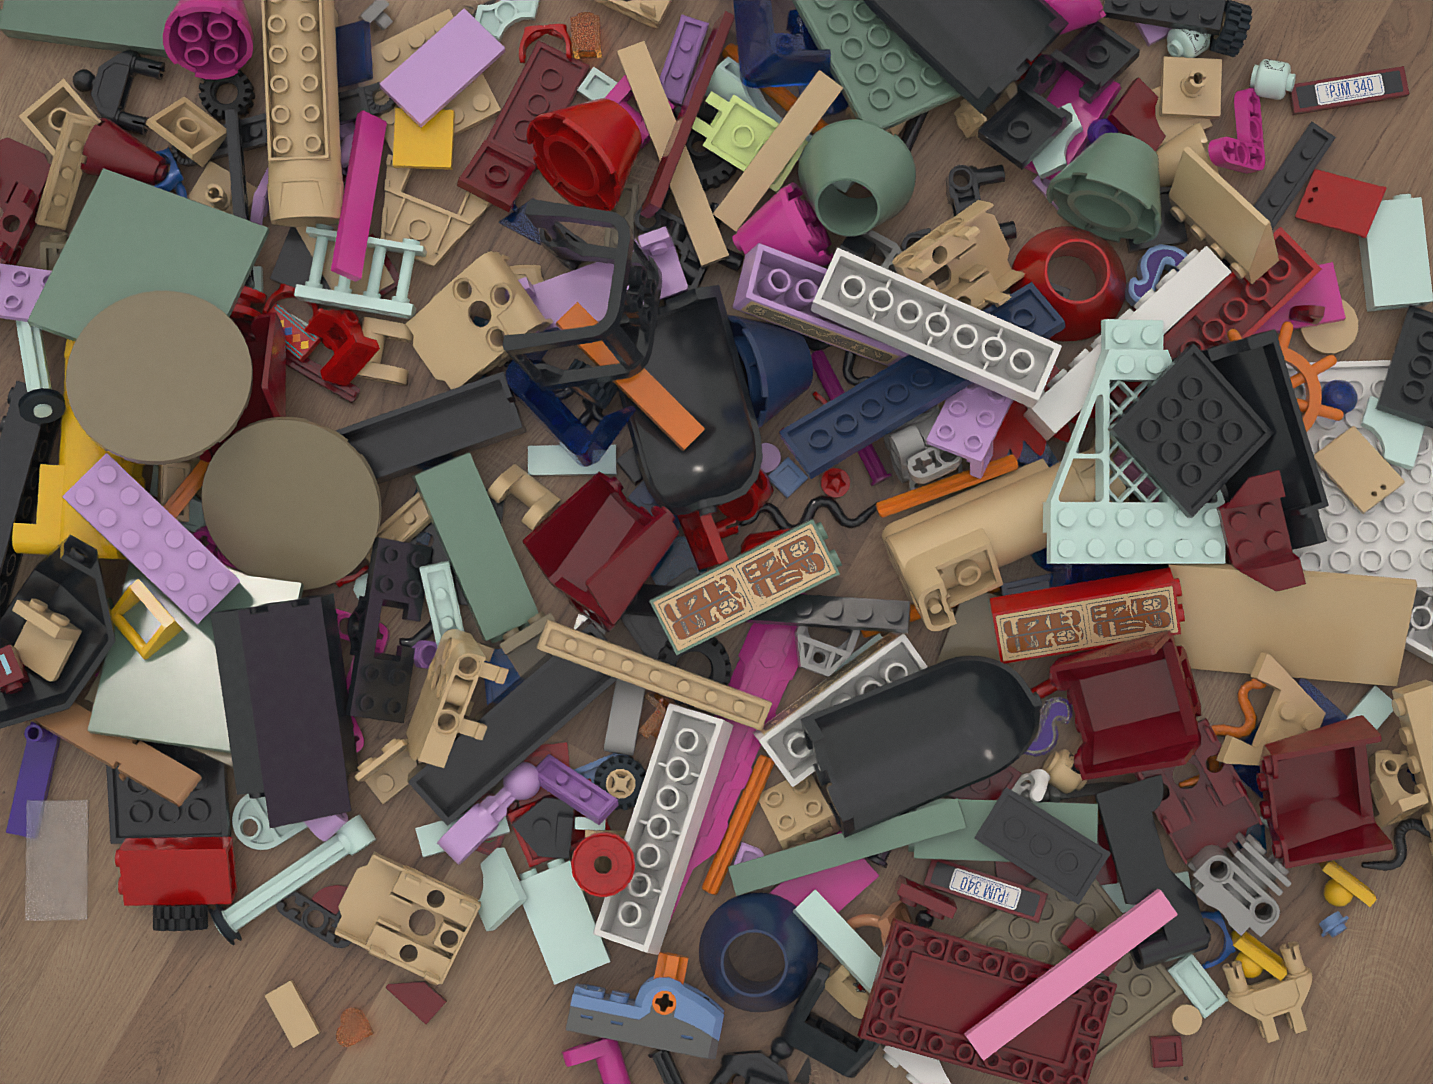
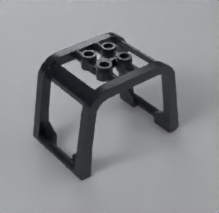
M536 199L529 200L526 205L525 215L535 228H543L552 239L550 247L561 260L614 264L608 308L604 318L593 326L542 333L504 335L503 349L529 376L530 380L544 392L626 379L640 373L649 362L654 343L662 289V272L657 263L645 253L637 242L625 218L616 212ZM556 221L614 228L618 231L617 248L567 240L554 223ZM623 314L627 315L631 326H638L640 328L637 347L620 327ZM603 341L620 363L563 370L549 364H533L525 353Z

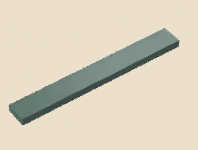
M956 798L896 816L844 838L842 833L735 864L729 866L728 869L736 896L964 829L967 826L959 799Z

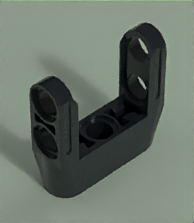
M820 962L795 1002L781 1030V1037L792 1047L841 1075L855 1078L870 1061L880 1043L859 1039L811 1011L825 988V982L831 970L829 966Z

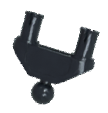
M126 50L99 66L96 78L87 69H80L75 72L73 84L81 92L92 90L91 96L101 118L111 120L124 130L145 136L148 130L144 129V126L149 127L146 125L149 117L125 112L126 103L134 76L140 74L162 80L164 75L160 74V71L165 72V62L143 58L137 51Z
M778 1036L772 1040L770 1055L762 1050L726 1053L721 1058L720 1063L722 1066L709 1084H731L736 1076H742L746 1079L748 1073L790 1084L786 1068L779 1062L789 1058L794 1051V1047L786 1043L781 1036Z

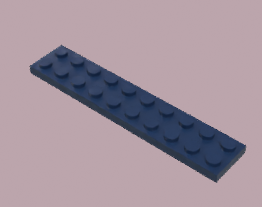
M1032 282L1010 294L1011 298L1001 306L996 307L994 304L983 310L990 315L1045 339L1066 328L1063 318ZM909 354L780 430L779 434L810 479H813L974 382Z

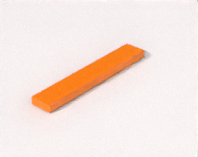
M576 302L556 322V325L561 330L593 326L598 322ZM603 341L577 345L597 366L620 363ZM645 368L631 378L613 381L682 451L705 430Z

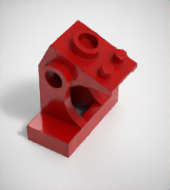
M320 308L316 311L317 315L309 319V324L304 329V332L321 337L324 346L334 352L332 358L320 370L322 379L347 387L379 351L378 342L364 336L358 316L349 309L324 310Z

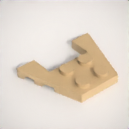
M388 154L380 239L403 242V239L407 238L420 241V246H424L427 254L426 257L415 256L414 260L436 268L489 208L491 203L467 191L458 214L405 194L403 191L413 168H394L393 156Z
M1260 652L1250 676L1274 688L1253 743L1249 745L1237 738L1226 735L1216 759L1219 762L1259 766L1265 744L1320 728L1326 713L1268 653Z

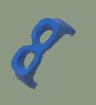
M168 147L164 150L155 151L165 158L166 164L171 166L166 179L154 187L170 192L179 182L184 180V177Z
M1219 910L1201 912L1202 918L1216 922L1224 935V945L1220 955L1213 960L1203 963L1202 967L1204 969L1218 965L1230 954L1236 952Z

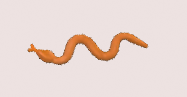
M1254 678L1241 685L1238 691V703L1245 717V723L1240 727L1225 724L1212 725L1211 727L1216 736L1226 737L1228 735L1237 739L1249 736L1256 728L1257 716L1248 698V693L1251 689H1263L1268 685ZM1217 755L1207 758L1209 770H1217L1219 768V761L1216 760ZM1199 774L1180 782L1179 787L1194 786L1199 780Z

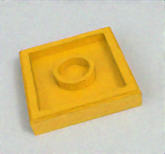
M395 108L393 167L452 170L454 110L442 109L421 128L401 108Z

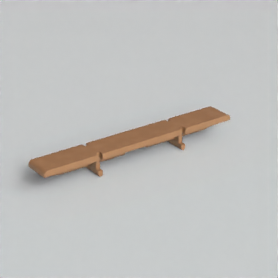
M74 702L69 709L31 720L111 768L115 769L119 765L118 770L120 774L118 777L122 781L129 777L178 807L183 804L202 779L198 773L141 740L136 745L137 740L88 732L92 712Z

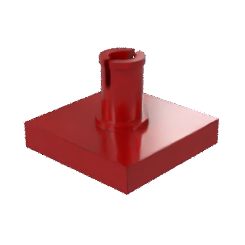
M699 512L677 515L698 570L729 560L721 539L738 533V525L726 529V526L736 523L734 517L728 516L714 523L712 515L700 517Z

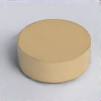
M1180 1004L1171 1012L1170 1021L1176 1031L1183 1035H1191L1200 1029L1202 1016L1196 1007L1190 1004Z

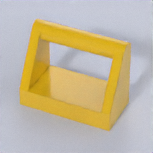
M139 579L127 588L111 610L114 625L143 659L151 657L183 630ZM140 600L161 623V626L148 643L141 638L123 617Z

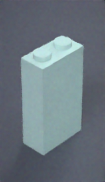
M1401 194L1394 196L1393 200L1381 201L1367 237L1362 238L1358 236L1367 312L1409 308L1410 305L1425 307L1433 302L1422 198H1411V194Z
M558 858L547 863L549 869L537 873L536 868L519 874L521 886L527 897L523 907L554 985L609 963L612 960L604 938L593 934L597 921L585 891H581L572 875V859L565 862L564 858Z

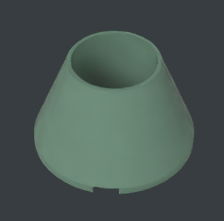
M859 119L831 123L817 131L802 151L798 167L800 186L820 222L833 233L842 236L864 234L898 215L911 199L916 182V168L913 157L906 144L896 134L892 135L879 128L880 124ZM838 181L857 182L865 186L873 196L867 198L848 197L840 193L832 183Z
M1122 133L1102 134L1051 180L1046 191L1048 202H1054L1059 208L1057 214L1074 227L1090 231L1104 240L1119 243L1121 238L1134 239V244L1149 242L1158 235L1162 225L1158 155L1148 144L1130 135Z

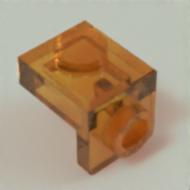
M647 693L644 698L657 709L638 732L646 739L651 735L656 739L669 703L658 693H655L654 696Z

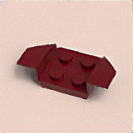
M1280 470L1249 477L1230 502L1217 507L1230 564L1243 574L1276 592L1306 584L1301 560L1292 551L1280 498L1285 497Z

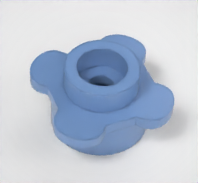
M1337 911L1319 923L1323 930L1321 936L1324 937L1330 934L1333 938L1346 930L1345 923L1349 917L1343 918L1340 912Z

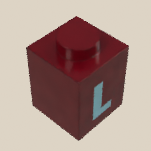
M8 645L0 649V692H6L7 695L22 690L24 688L23 684L29 682L30 679L17 649L12 645Z

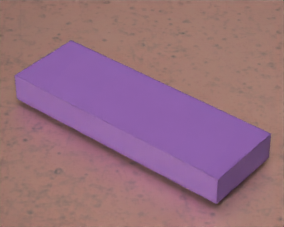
M682 14L659 78L667 99L672 104L681 107L709 28V23Z
M550 754L536 766L538 780L542 788L598 825L618 806L617 798Z

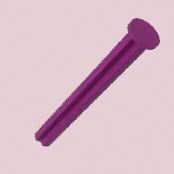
M823 350L813 352L811 354L813 368L831 401L845 392ZM872 443L858 451L873 481L870 483L871 487L892 477L891 473L887 474Z

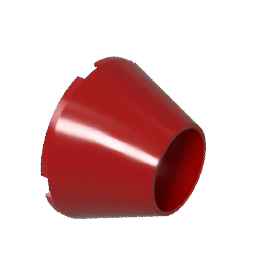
M600 98L540 114L530 122L527 128V143L529 145L533 144L536 153L533 160L543 177L558 194L574 206H586L591 209L611 211L616 207L642 145V136L636 122L622 106L610 99Z
M1061 226L1045 230L1034 236L1022 247L1011 267L1012 270L1025 273L1023 278L1010 286L1011 294L1032 282L1065 321L1066 328L1051 336L1050 340L1058 342L1082 341L1101 332V320L1115 319L1124 302L1126 275L1121 259L1106 240L1090 231L1073 226ZM1062 256H1072L1084 261L1095 275V295L1082 301L1069 300L1059 295L1049 282L1047 274L1048 263Z

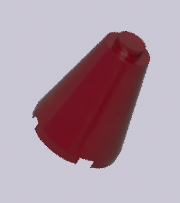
M107 118L100 119L103 123L101 126L94 125L82 152V155L87 156L86 164L81 163V171L83 173L100 176L104 168L153 186L165 180L168 173L165 158Z

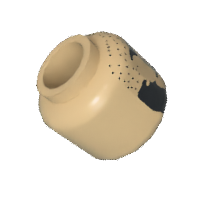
M1066 749L1059 752L1053 751L1043 764L1042 770L1050 775L1048 783L1065 794H1069L1075 789L1080 791L1087 782V780L1082 781L1080 771H1077L1075 768L1074 754Z

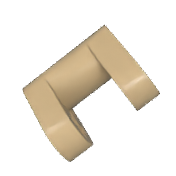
M363 317L361 328L364 336L377 340L380 349L356 377L406 386L409 371L381 364L385 339L413 343L414 335L406 324Z
M513 464L502 473L487 491L488 496L498 504L507 496L513 494L530 509L521 522L532 531L547 519L561 503L560 498L517 464Z

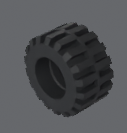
M715 637L676 655L668 639L665 642V646L659 651L658 660L676 666L679 658L684 654L694 651L700 652L711 663V673L708 679L725 685L730 683V672L732 671L730 659L722 643ZM673 699L679 705L684 704L689 708H694L692 705Z

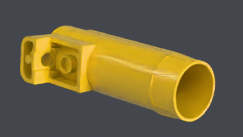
M67 339L64 353L65 377L63 392L66 409L62 415L59 465L40 464L36 524L13 523V549L16 553L48 555L71 534L97 549L99 558L127 560L62 498L106 453L145 489V480L142 477L145 464L130 462L109 451H105L87 435L74 416L67 395L66 370L75 341Z

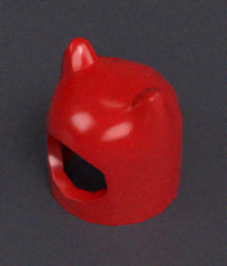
M760 468L757 480L745 495L722 504L718 508L727 517L732 516L737 521L749 520L766 504L774 493L769 477Z

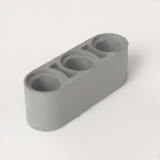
M621 679L616 680L604 751L629 756L634 755L645 688Z

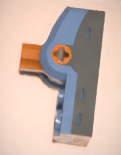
M660 951L655 975L649 977L641 985L636 999L629 998V993L612 990L611 994H606V989L603 987L577 983L572 995L566 1030L706 1059H716L724 1009L708 995L684 982L689 957ZM663 994L669 995L670 1001H668L667 1005L661 1004L662 1000L660 998H662Z

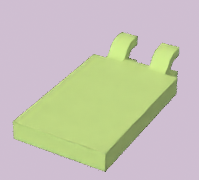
M711 91L705 102L719 111L710 125L696 116L692 129L707 137L702 146L740 170L745 171L779 123L735 95L728 102ZM803 141L769 188L775 192L779 191L805 146L808 144V141Z

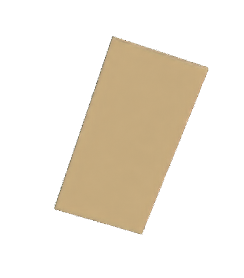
M1168 564L1173 578H1179L1182 596L1177 597V604L1183 605L1185 621L1180 622L1181 634L1174 635V641L1176 646L1182 645L1186 650L1191 669L1252 674L1259 654L1263 652L1270 654L1293 678L1397 686L1417 589L1416 579L1303 570L1306 581L1305 585L1276 592L1243 574L1231 564Z

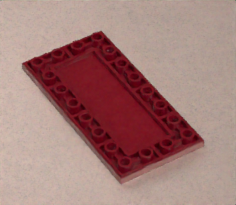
M893 918L857 1036L865 1040L1023 1084H1088L1117 984L1094 977L983 1061L964 1033L1055 965Z

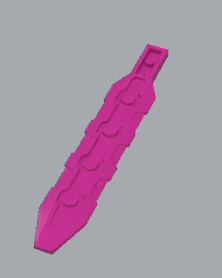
M754 623L738 655L740 659L728 684L730 687L772 702L764 724L776 716L775 712L789 680L793 679L798 668L794 637L797 626ZM716 714L714 717L723 719L734 726L671 918L692 870L717 852L729 825L727 821L741 790L746 787L753 771L751 768L761 746L753 734L757 729Z

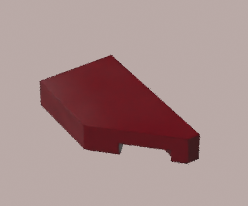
M426 981L389 983L385 987L425 1024L447 1002Z

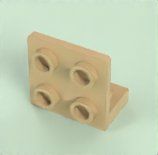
M395 738L381 749L384 754L378 758L370 757L357 767L360 772L354 776L358 782L365 781L382 804L388 802L409 785L407 782L408 774L421 763L418 759L416 761L411 759L406 748L409 744L408 739L400 740L399 738L396 740Z
M812 774L794 787L785 780L763 791L758 800L783 850L823 839L840 831Z

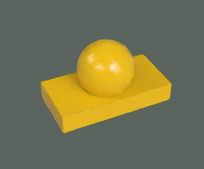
M1334 860L1319 863L1322 871L1332 878L1326 883L1323 892L1325 900L1329 904L1336 907L1345 906L1351 902L1353 895L1369 907L1377 900L1372 889Z
M1233 930L1231 933L1233 946L1241 951L1238 953L1235 961H1241L1245 978H1256L1262 974L1264 969L1280 981L1287 975V968L1283 958L1247 931L1241 936Z

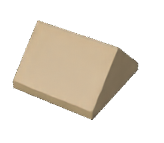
M182 97L146 121L147 126L201 167L206 165L227 137L226 128L186 97Z

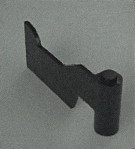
M1156 775L1094 794L1125 904L1137 905L1155 890L1160 889L1178 914L1162 926L1163 931L1150 935L1130 950L1137 968L1142 970L1207 949L1211 941V934L1208 927L1204 924L1197 897L1168 868L1152 812L1160 806L1163 798L1162 775Z

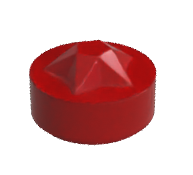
M829 469L821 478V489L828 497L840 498L848 492L850 478L842 469Z

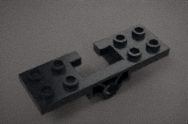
M1099 21L1087 25L1061 51L1055 49L1050 55L1042 54L1037 57L1024 80L1017 86V93L978 130V138L1023 170L1072 122L1073 118L1070 112L1063 107L1058 109L1041 95L1065 71H1069L1085 83L1079 89V97L1091 104L1139 57L1140 49Z
M380 537L375 538L365 596H359L358 606L350 615L347 624V634L351 643L350 655H355L345 715L404 723L415 648L397 645L396 655L375 652L382 606L403 609L402 619L420 622L425 596L420 567L430 565L432 547Z

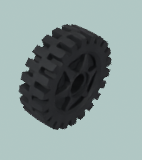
M702 101L697 117L710 125L719 110ZM681 106L676 108L673 113L675 120L678 118ZM691 129L685 145L704 191H709L710 188L716 189L722 183H727L730 177L734 176L738 168L709 149L704 152H696L692 148L693 144L697 141L705 142L707 137Z

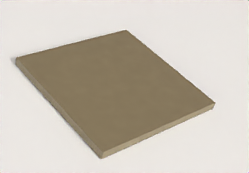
M1035 878L1026 887L1048 894L1039 924L995 909L961 936V938L1056 965L1073 952L1058 941V939L1075 916L1099 933L1121 917L1123 913L1096 879L1078 905ZM1129 951L1123 956L1109 977L1103 973L1096 976L1115 982L1117 987L1094 1063L1183 993V990L1162 963L1140 970L1135 965Z

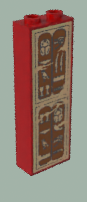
M1169 567L989 598L1000 662L1011 663L1095 649L1164 631H1171L1173 635L1181 634L1180 622L1185 621L1183 605L1177 604V597L1182 596L1179 578H1173Z

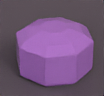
M419 640L412 647L415 648L414 664L416 667L429 669L437 650V644L433 641Z

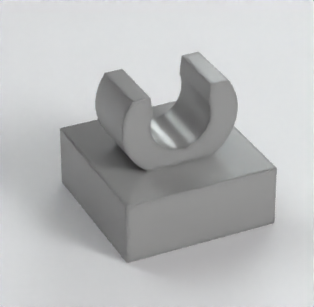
M375 0L358 17L365 26L374 20L382 30H385L393 22L383 12L389 5L386 0Z

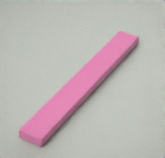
M1160 889L1155 890L964 1033V1035L984 1061L1178 915L1163 892Z

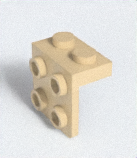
M33 598L30 602L17 600L12 611L27 621L14 647L17 649L25 666L48 681H56L82 630L69 623L70 620L67 617L48 609V605L40 600Z

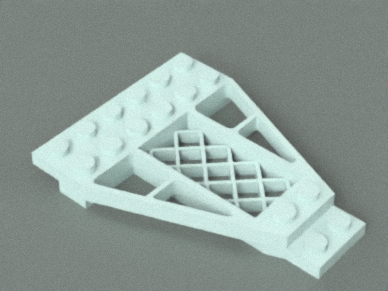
M1101 320V353L1096 363L1095 376L1046 502H1043V533H1047V564H1225V540L1217 507L1225 504L1221 490L1193 518H1187L1108 431L1110 423L1117 416L1119 417L1131 401L1134 402L1138 398L1137 395L1146 386L1149 387L1172 363L1169 351L1163 350V320ZM1123 381L1142 383L1132 392ZM1117 385L1128 396L1119 406L1110 399V393ZM1095 403V454H1077L1076 450ZM1117 446L1128 457L1119 467L1110 460V454ZM1073 459H1095V502L1059 501V494ZM1131 462L1142 472L1133 483L1123 474L1124 469ZM1109 469H1111V470L1113 471V473H1112L1110 476H1109ZM1117 477L1128 487L1118 498L1109 489V485ZM1146 477L1156 487L1147 498L1137 488ZM1133 492L1141 502L1123 501ZM1159 495V502H1152Z

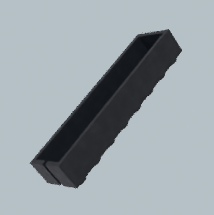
M504 372L335 430L348 439L347 442L359 454L364 456L375 475L377 484L527 432L519 408L515 404L516 399L509 379Z
M590 618L576 628L578 631L608 641ZM548 653L471 719L472 721L487 725L483 740L457 733L444 768L421 762L408 774L407 782L448 826L618 678Z

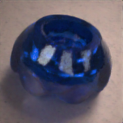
M1332 380L1321 389L1322 405L1340 409L1344 415L1356 407L1358 401L1357 391L1348 381Z

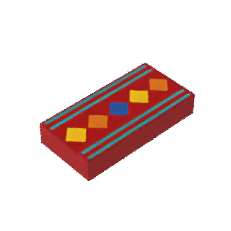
M276 303L268 313L277 312L285 331L286 349L303 363L322 340L314 334L304 332L306 326Z

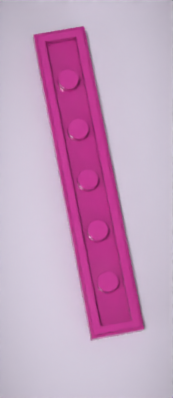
M364 110L357 113L331 266L332 272L355 282L362 278L387 125L386 121Z

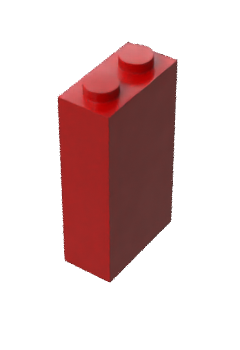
M233 836L126 838L115 853V865L120 867L121 874L118 880V892L120 895H123L124 906L232 904L238 892Z

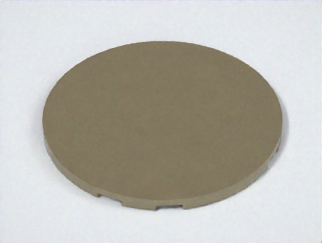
M175 291L143 292L121 299L105 308L87 324L78 336L71 350L66 370V389L69 404L74 416L87 435L105 451L120 456L124 460L147 465H166L186 461L203 454V451L211 448L218 442L220 443L237 426L239 418L248 406L253 386L252 360L245 339L235 323L222 310L208 301Z
M273 417L256 421L241 428L221 445L210 461L204 476L202 510L213 541L221 553L237 569L248 576L299 582L304 585L303 590L334 583L348 575L362 562L374 543L381 522V496L370 465L364 456L359 454L347 442L348 439L328 426L323 427L309 422L308 419Z

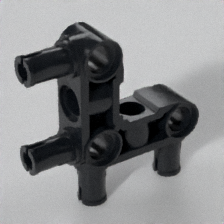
M1002 164L977 169L976 166L973 167V165H957L951 169L946 181V196L948 204L952 206L954 217L977 200H981L980 186L1005 182V172ZM957 175L964 176L968 184L964 187H959L953 182V177ZM1014 221L999 224L1005 240L1017 237ZM928 228L908 234L904 238L900 249L902 251L906 250L908 243L917 242L932 230Z
M669 187L661 208L652 216L656 219L654 226L646 228L640 224L641 219L644 217L640 215L644 203H642L640 209L635 214V225L640 235L666 226L672 237L675 249L679 251L681 256L680 264L689 291L700 286L709 265L701 268L682 218L666 212L664 209L671 194ZM711 203L712 213H714L719 204ZM714 216L717 226L719 228L722 221L718 219L716 216ZM727 248L729 258L717 263L738 272L744 256Z

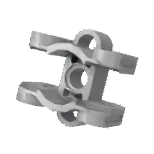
M938 405L884 436V444L888 451H890L894 471L902 484L907 481L910 482V491L918 488V483L927 485L933 483L934 479H937V481L944 479L943 475L954 470L958 473L963 472L962 457L927 444V437L940 413Z

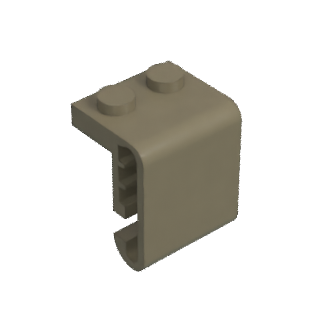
M542 611L527 620L530 626L522 631H519L518 627L502 636L504 642L499 645L510 659L520 677L548 654L536 647L547 619L556 622L551 612L545 616Z

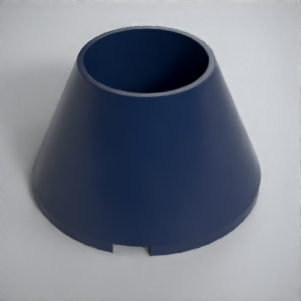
M728 315L755 417L760 428L810 388L813 379L811 353L801 333L768 322Z
M745 893L727 900L710 916L700 937L699 961L708 985L723 1001L744 1011L769 1012L789 1005L800 996L817 967L818 944L816 936L793 913V910L797 907L794 903L772 893ZM753 932L771 937L777 942L784 954L785 967L777 976L767 981H752L744 978L734 969L730 961L729 946L734 939L743 934Z

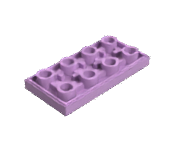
M463 9L379 85L422 128L503 55L505 47L468 11Z

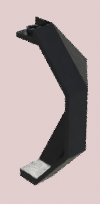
M71 534L35 566L1 616L0 649L8 645L14 647L27 621L12 611L17 600L29 602L32 598L40 600L47 604L48 609L67 617L70 620L69 623L82 630L56 681H48L24 665L30 679L29 682L23 684L24 688L8 695L6 692H0V729L69 709L116 641L115 627L98 551Z

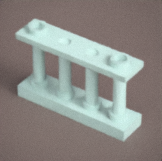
M316 224V228L307 226L306 233L310 237L317 239L309 281H306L305 285L296 284L294 296L299 301L404 319H411L416 315V307L410 303V299L407 297L415 256L426 257L427 254L424 246H420V241L404 238L403 242L368 237L367 247L374 248L367 291H364L363 295L352 294V289H349L351 280L341 275L339 276L338 286H335L334 290L322 289L323 284L320 283L328 240L336 242L337 231H333L334 227L325 224ZM386 251L403 253L396 296H393L392 300L381 299V294L378 293Z

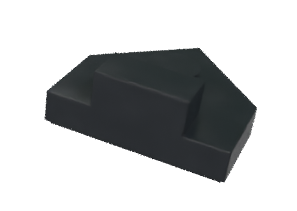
M543 796L528 811L512 822V826L539 857L569 859L574 808L556 796Z

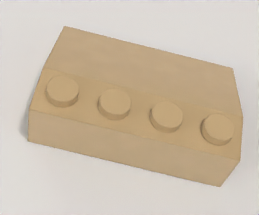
M1187 146L1182 152L1169 193L1172 206L1170 212L1179 222H1187L1191 226L1190 231L1199 241L1205 239L1211 245L1209 247L1210 250L1220 260L1225 258L1231 264L1229 266L1239 279L1245 277L1253 284L1279 261L1271 223Z

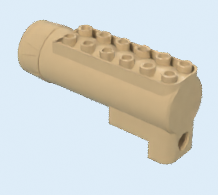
M261 0L268 149L267 190L271 223L279 226L304 227L307 226V217H315L316 224H339L344 182L341 165L336 32L339 31L338 13L334 7V0Z
M1095 447L1078 454H1095ZM1043 458L894 521L885 527L882 532V539L889 560L910 602L914 603L929 630L940 631L957 624L951 607L1002 586L1000 567L1047 548V533H1043V502H1046L1061 462L1048 467ZM1073 459L1058 499L1060 502H1095V459ZM1109 469V476H1110V475L1113 473V471H1112L1111 469ZM1118 477L1109 485V489L1117 498L1126 490L1125 484ZM1129 496L1123 502H1130Z

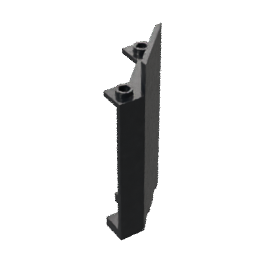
M1276 330L1260 332L1239 340L1229 341L1201 350L1274 432L1220 489L1225 503L1230 502L1249 477L1280 470L1285 497H1281L1280 500L1292 550L1326 542L1327 539L1319 517V509L1325 508L1329 504Z
M334 593L305 596L295 600L270 602L253 607L227 609L211 613L237 795L249 794L251 799L265 797L270 828L350 812L351 804L347 779H349V774L358 771V759L352 717L345 715L348 689Z

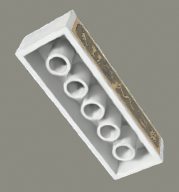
M889 632L764 724L762 731L756 730L753 734L786 780L794 787L815 771L813 764L817 763L814 750L807 748L801 724L802 718L928 667L904 633Z

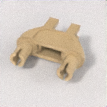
M1288 942L1289 948L1286 947V944H1282L1279 947L1287 968V975L1281 981L1276 977H1272L1247 985L1241 961H1231L1232 967H1230L1229 963L1222 966L1230 988L1227 994L1228 1001L1256 1018L1261 1036L1266 1039L1267 1043L1279 1040L1273 1017L1284 1013L1288 1026L1291 1029L1293 1028L1295 1034L1307 1030L1301 1007L1310 990L1313 976L1311 969L1304 966L1298 942Z

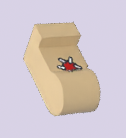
M840 963L829 973V977L825 982V989L854 1017L862 1019L870 993Z

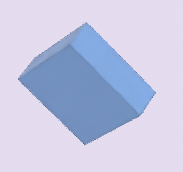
M789 457L768 475L770 482L787 499L808 479Z

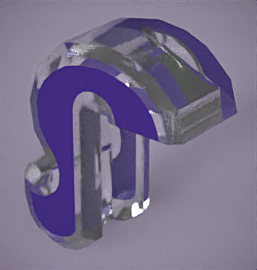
M1054 697L1045 701L1040 713L1039 731L1024 755L1038 757L1048 754L1056 746L1059 737L1057 722L1059 721L1060 724L1067 725L1072 717L1073 710L1068 700L1063 697Z

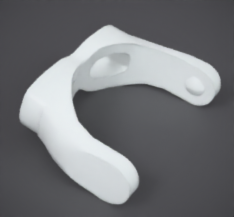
M1042 769L1025 773L1020 776L1012 791L1020 795L1023 790L1028 789L1030 799L1033 802H1039L1043 799L1050 775Z

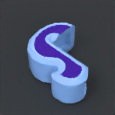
M1164 244L1149 248L1138 261L1136 269L1138 279L1133 277L1126 284V301L1133 306L1151 288L1156 291L1155 286L1160 280L1163 269L1170 272L1174 268L1178 272L1177 266L1188 254L1175 246Z

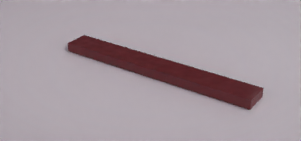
M725 11L714 23L641 209L640 215L648 219L663 204L731 29L734 15L728 11Z

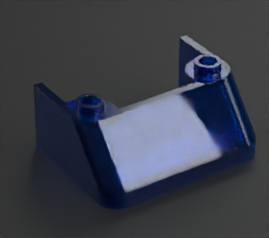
M733 0L740 80L745 86L750 88L808 85L818 70L830 76V49L800 51V43L796 36L790 33L774 32L771 0Z
M554 327L542 332L558 331L560 329L558 327ZM548 350L525 353V355L533 364H539ZM513 360L506 370V381L517 400L573 460L583 467L591 466L600 461L636 410L631 405L605 415L593 433H591L552 391L544 392L540 390Z

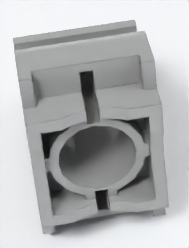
M1238 832L1235 837L1243 848L1240 849L1232 841L1227 844L1235 855L1233 858L1217 845L1205 846L1187 864L1194 871L1193 876L1195 877L1190 884L1195 889V894L1207 905L1219 910L1238 934L1242 936L1250 927L1262 937L1276 923L1280 914L1279 906L1267 888L1270 887L1280 896L1283 891L1275 881L1276 878L1287 887L1292 883L1286 876L1289 871L1285 869L1278 859L1274 858L1273 854L1269 858L1266 857L1264 854L1267 851L1260 842L1251 834L1245 837ZM1214 861H1221L1219 867L1215 869L1210 868ZM1266 902L1263 908L1255 909L1259 903Z

